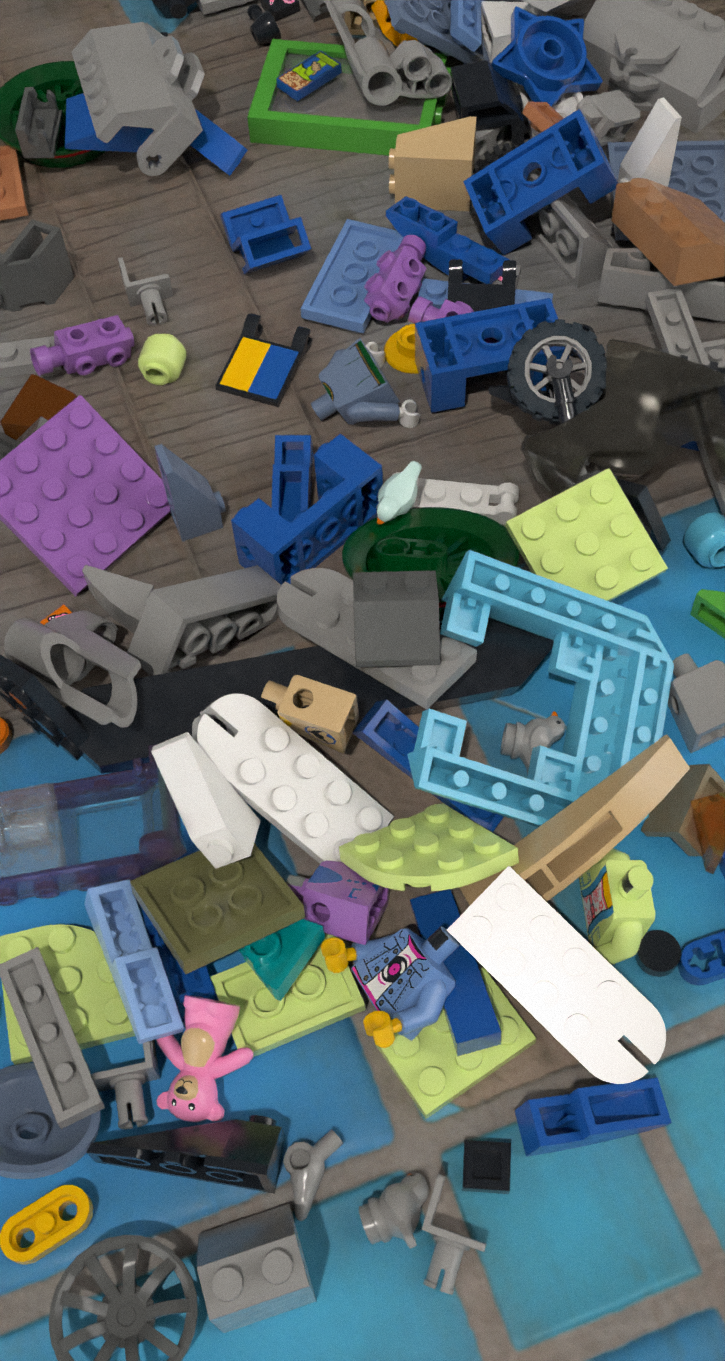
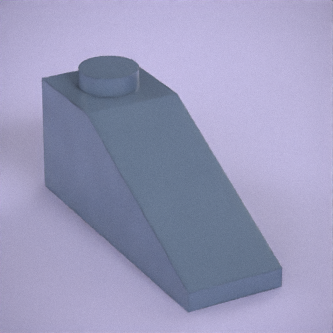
M164 445L154 446L170 513L182 542L223 528L220 513L226 512L220 492H213L208 480Z

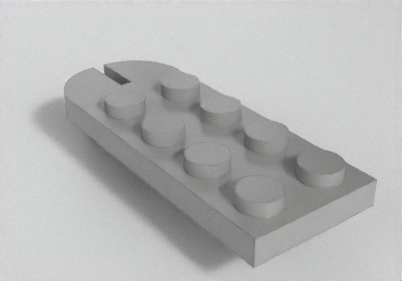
M326 568L306 569L291 576V584L285 581L277 592V611L281 621L290 629L356 667L353 580L339 572ZM439 629L440 665L356 668L423 708L428 709L476 662L477 650L461 641L441 635Z

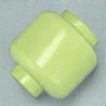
M151 335L143 345L138 358V367L144 378L152 384L165 385L175 382L179 378L185 364L186 350L183 344L173 335Z

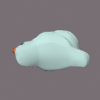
M411 461L402 472L389 477L379 489L377 496L379 503L376 507L378 524H383L393 520L396 516L406 514L412 508L417 498V479L422 469L419 462Z

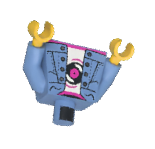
M442 926L427 940H424L410 929L403 928L395 934L368 940L366 945L354 942L352 943V948H346L345 943L341 939L334 937L324 940L321 944L326 967L331 972L340 973L347 968L348 961H354L355 965L351 967V970L376 1011L365 1016L363 1020L365 1031L368 1036H373L375 1044L381 1048H387L393 1044L395 1033L412 1041L424 1027L436 1023L446 998L455 988V979L443 961L459 947V943Z

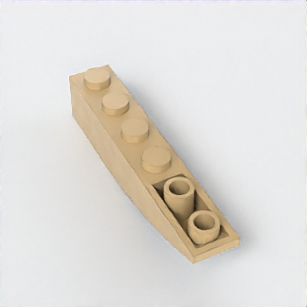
M667 734L514 845L518 848L519 863L511 866V868L546 902L579 878L623 840L688 772L690 767ZM504 870L475 883L459 887L469 905Z

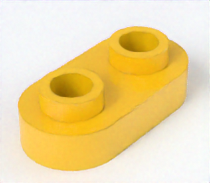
M62 1185L55 1188L11 1216L5 1222L0 1232L2 1252L7 1258L18 1264L28 1265L37 1262L82 1233L88 1227L93 1216V1205L90 1197L81 1188L74 1185ZM69 1205H76V1216L72 1220L64 1221L62 1216L64 1209ZM28 1231H33L35 1234L33 1244L30 1247L22 1248L20 1243L22 1236Z

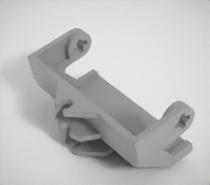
M685 0L595 1L584 21L583 40L586 45L587 59L600 75L603 83L608 85L609 92L620 90L628 99L634 102L633 105L640 111H651L657 100L664 97L682 117L680 125L696 134L725 110V76L720 79L725 68V21L721 17L713 15Z

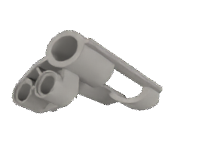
M324 0L343 40L345 53L364 96L369 102L384 106L394 102L399 95L409 98H438L449 92L452 86V78L443 61L428 47L426 48L416 40L407 42L404 40L395 49L390 40L382 33V30L374 26L373 20L361 0ZM354 11L362 16L360 25L366 38L360 39L356 43L354 42L342 17L343 13Z
M82 610L55 618L44 625L32 618H22L12 624L5 636L4 650L6 658L34 675L54 698L101 725L112 722L124 728L133 722L137 709V693L133 678L141 668V664L138 659L113 645L116 639V630H118L114 623L90 611ZM95 665L108 671L111 677L112 694L106 706L70 686L73 682L80 681L86 677Z

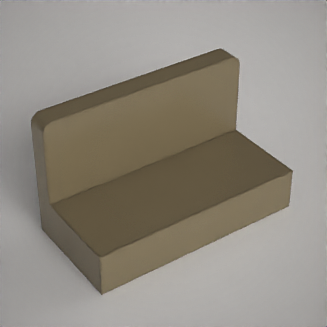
M710 764L688 765L690 767L688 772L649 813V818L645 820L641 831L647 837H671L688 856L703 855L725 804V781Z

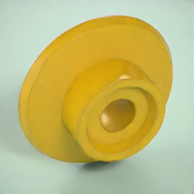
M415 324L402 327L390 336L384 346L385 359L388 364L398 371L410 374L418 373L415 364Z

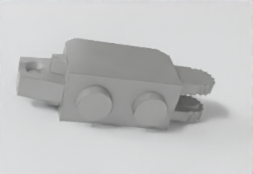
M620 90L602 92L592 96L588 95L576 106V110L580 109L601 146L607 145L608 142L622 141L633 124L639 120L641 112L633 105L634 102L628 99Z

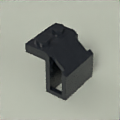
M487 60L450 67L452 96L459 119L470 116L476 117V131L505 126L511 146L515 144L519 147L524 144V134L529 133L528 118L521 114L523 112L521 95L515 94L512 82L496 72L492 64Z

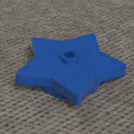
M516 6L511 14V43L491 63L493 69L502 77L522 85L533 102H547L551 107L557 103L564 93L596 91L603 82L600 75L587 59L586 45L583 40V19L565 21L554 16L537 17Z

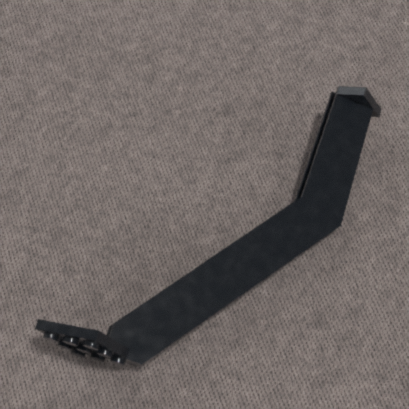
M616 479L656 549L663 551L671 539L647 486ZM527 564L521 568L531 572ZM488 618L483 644L477 647L467 644L477 650L476 662L429 708L437 710L512 695L551 651L554 641ZM313 646L133 679L137 693L136 714L133 722L128 727L122 728L112 722L101 725L68 705L64 708L34 675L0 654V698L12 709H18L24 715L22 720L38 735L42 734L57 748L60 746L74 760L78 761L82 756L101 774L156 764L151 752L153 746L186 732L192 736V723L194 719L201 715L200 712L205 710L212 702L229 694H245L260 702L264 687L269 680L288 687L294 675H300L355 694L359 711V719L356 725H359L377 701L386 699L405 716L422 713V711L427 710L321 646ZM112 683L83 688L81 692L106 706L111 698ZM264 705L279 718L278 710ZM211 718L217 724H219L224 730L227 731V728L222 721Z

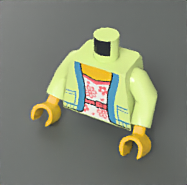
M613 848L579 877L589 944L611 965L636 955L641 940L655 921L656 915L651 892L653 876L647 869L646 863L642 860H631L628 854Z

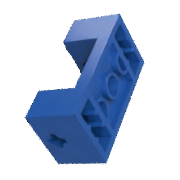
M580 109L463 181L485 234L504 255L533 239L524 219L576 187L580 188L591 204L615 190L618 184L595 132ZM542 169L540 176L536 180L527 181L528 175L532 170Z
M540 299L415 323V364L431 413L465 406L466 378L508 370L512 350L516 342L522 338V335L527 330L536 328L537 324L541 322L553 323L558 319L551 299ZM494 338L499 342L487 343L484 341V339ZM549 347L552 354L556 356V359H561L565 347ZM543 350L534 357L531 363L546 366L547 358ZM530 370V379L533 386L542 381L543 373Z
M339 434L330 442L321 445L314 454L319 501L308 510L299 512L293 522L289 523L258 498L248 507L240 509L235 517L231 519L239 564L244 568L258 565L281 585L285 581L291 584L290 577L302 570L316 568L345 544L348 537L358 527L377 517L376 507L379 503L377 496L379 489L383 485L382 465L342 434Z

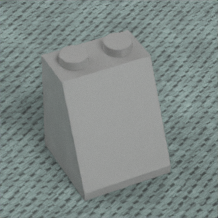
M290 1204L198 1235L197 1271L209 1321L223 1333L316 1302Z

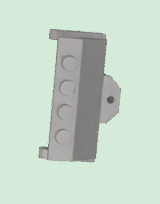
M144 22L90 29L73 49L72 56L97 138L104 143H108L123 126L154 129L153 133L139 147L136 158L139 168L144 174L158 176L164 173L203 131L192 100L199 92L205 75L199 58L192 52L183 54L179 42L173 36L164 37L150 24ZM149 155L151 157L158 155L159 160L157 162L154 160L148 162L147 157Z

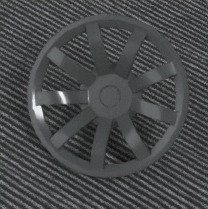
M121 1235L93 1244L78 1255L65 1270L56 1286L51 1301L49 1331L51 1344L57 1360L74 1361L69 1353L70 1350L92 1339L103 1336L106 1341L94 1361H110L118 1348H125L126 1361H140L139 1344L145 1340H148L169 1356L167 1361H182L191 1346L198 1320V1298L193 1278L184 1262L170 1248L157 1240L140 1235ZM125 1248L123 1285L116 1287L97 1257L113 1250ZM138 1249L154 1253L164 1260L152 1272L142 1287L137 1286L136 1281ZM85 1266H87L91 1275L106 1295L102 1302L68 1292L75 1278ZM174 1270L182 1284L185 1299L154 1303L152 1297L157 1288ZM63 1306L97 1315V1323L86 1326L64 1337L62 1328ZM186 1313L184 1330L178 1345L154 1328L157 1318L171 1314Z

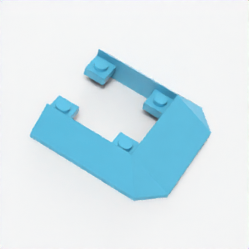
M472 550L466 552L442 598V601L446 602L440 634L477 647L483 644L488 618H492L553 640L548 672L576 682L563 752L541 745L534 747L527 778L460 757L467 721L429 708L422 711L414 751L407 754L414 787L539 827L662 738L674 663L647 615ZM649 814L641 822L649 818Z

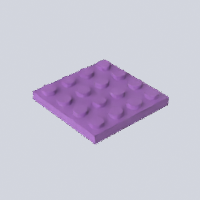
M81 395L0 460V520L75 597L87 587L82 572L85 565L101 570L108 569L170 513L163 480Z

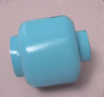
M705 513L695 518L686 529L684 535L686 548L703 567L715 568L725 566V517L720 513Z

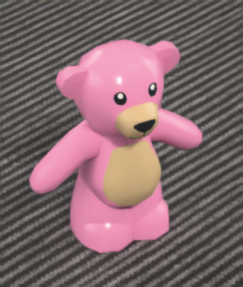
M185 995L183 1005L185 1007L186 1030L182 1035L181 1044L174 1035L156 1039L164 1054L180 1070L179 1074L170 1084L169 1091L163 1092L158 1096L157 1106L161 1109H168L171 1114L183 1121L200 1122L206 1119L212 1122L221 1121L224 1117V1108L218 1103V1090L215 1079L226 1076L249 1064L253 1059V1051L250 1048H240L226 1056H222L240 1011L239 1005Z

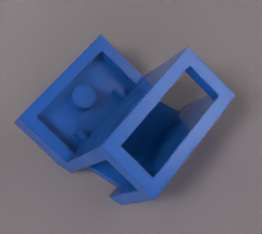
M282 195L220 214L232 251H240L246 263L242 268L244 274L304 256L311 250L302 218L289 219ZM297 230L302 245L294 247L288 235L293 234Z

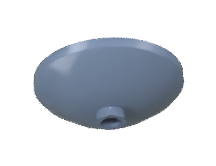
M34 1063L17 1064L0 1069V1176L12 1179H35L58 1173L80 1160L87 1153L90 1144L95 1141L98 1135L100 1110L61 1129L57 1124Z

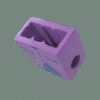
M326 860L321 862L310 879L289 875L286 884L304 905L305 920L322 925L324 933L366 945L388 906L389 888L369 882L344 863Z

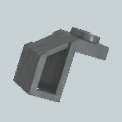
M32 219L4 254L0 253V308L15 312L22 310L26 304L45 301L46 305L54 304L64 292L74 276L60 228ZM41 232L48 234L44 241Z

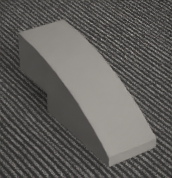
M85 565L82 572L91 594L107 613L134 634L145 608V600L151 590H154V585Z

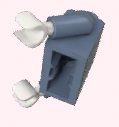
M361 338L356 340L347 349H340L334 353L327 367L319 374V379L327 393L310 403L321 421L338 411L345 421L352 425L357 422L377 420L397 421L399 418L401 425L413 428L418 425L420 414L416 412L417 404L413 400H405L402 406L399 407L397 403L400 400L380 369L385 363V352H378L379 346L375 342H369L365 345Z

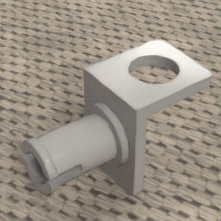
M123 257L118 258L130 307L142 304L146 321L151 326H157L154 318L155 314H157L160 325L165 323L167 314L162 299L173 296L169 274L130 282Z
M155 1040L143 1043L145 1062L92 1074L94 1083L99 1091L115 1090L119 1119L118 1128L133 1129L132 1115L133 1121L137 1122V1127L148 1123L142 1085L145 1082L160 1079Z
M438 1174L421 1229L434 1234L433 1239L437 1240L423 1284L435 1289L441 1269H444L445 1275L440 1291L453 1295V1288L464 1250L469 1251L471 1247L485 1252L487 1244L432 1224L446 1176Z

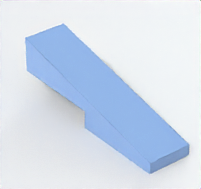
M130 880L88 888L84 905L138 1043L141 1044L181 1033L184 1027L158 949L151 946L136 898L132 893Z

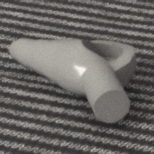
M332 1129L314 1146L305 1142H296L289 1146L285 1153L283 1163L286 1171L290 1174L294 1194V1211L299 1221H304L312 1208L320 1181L324 1176L325 1160L343 1145L342 1140Z

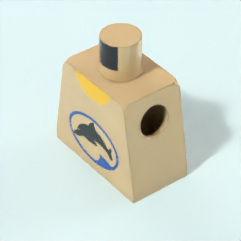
M294 675L288 687L269 680L264 687L260 703L278 710L280 720L297 734L343 754L359 719L357 696L355 694L300 675Z

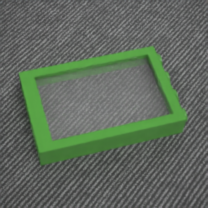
M272 39L247 116L250 142L389 156L390 148L396 147L398 134L442 124L443 107L441 106H446L448 93L438 98H409L399 95L391 104L384 106L375 105L364 96L349 64L344 45ZM320 50L341 63V74L299 101H296L277 88L276 78ZM434 53L443 61L451 76V69L447 67V56L441 53Z

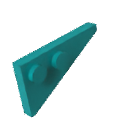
M301 919L237 951L273 997L281 1001L324 940L325 933L322 925Z

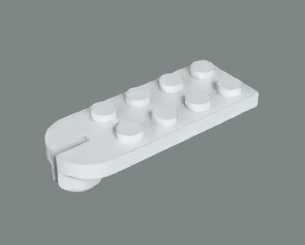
M229 694L220 697L207 706L205 710L201 711V715L195 718L192 723V738L242 799L319 864L326 860L341 862L339 846L353 841L360 834L372 833L387 827L394 817L268 708L251 696ZM211 718L222 721L225 724L227 731L224 730L219 724H217Z
M510 866L447 929L489 973L597 1078L613 1084H625L636 1081L649 1072L643 1064L618 1042L623 1035L654 1064L659 1061L665 1048L666 1029L658 1010Z

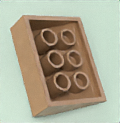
M633 178L630 182L618 183L616 185L611 221L673 286L725 276V223L700 199L645 178Z

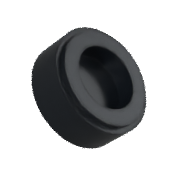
M653 930L647 932L642 938L635 958L637 964L645 973L651 976L662 977L669 975L677 967L681 958V948L676 938L670 933L662 930Z

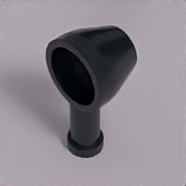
M257 4L250 5L247 14L254 20V23L250 26V32L255 42L261 45L271 43L272 39H281L280 30L269 11L263 13Z

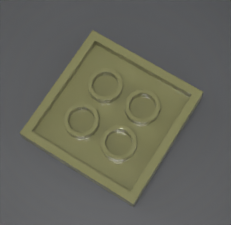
M255 843L251 856L219 868H215L199 850L130 881L133 895L185 974L305 918L304 905Z

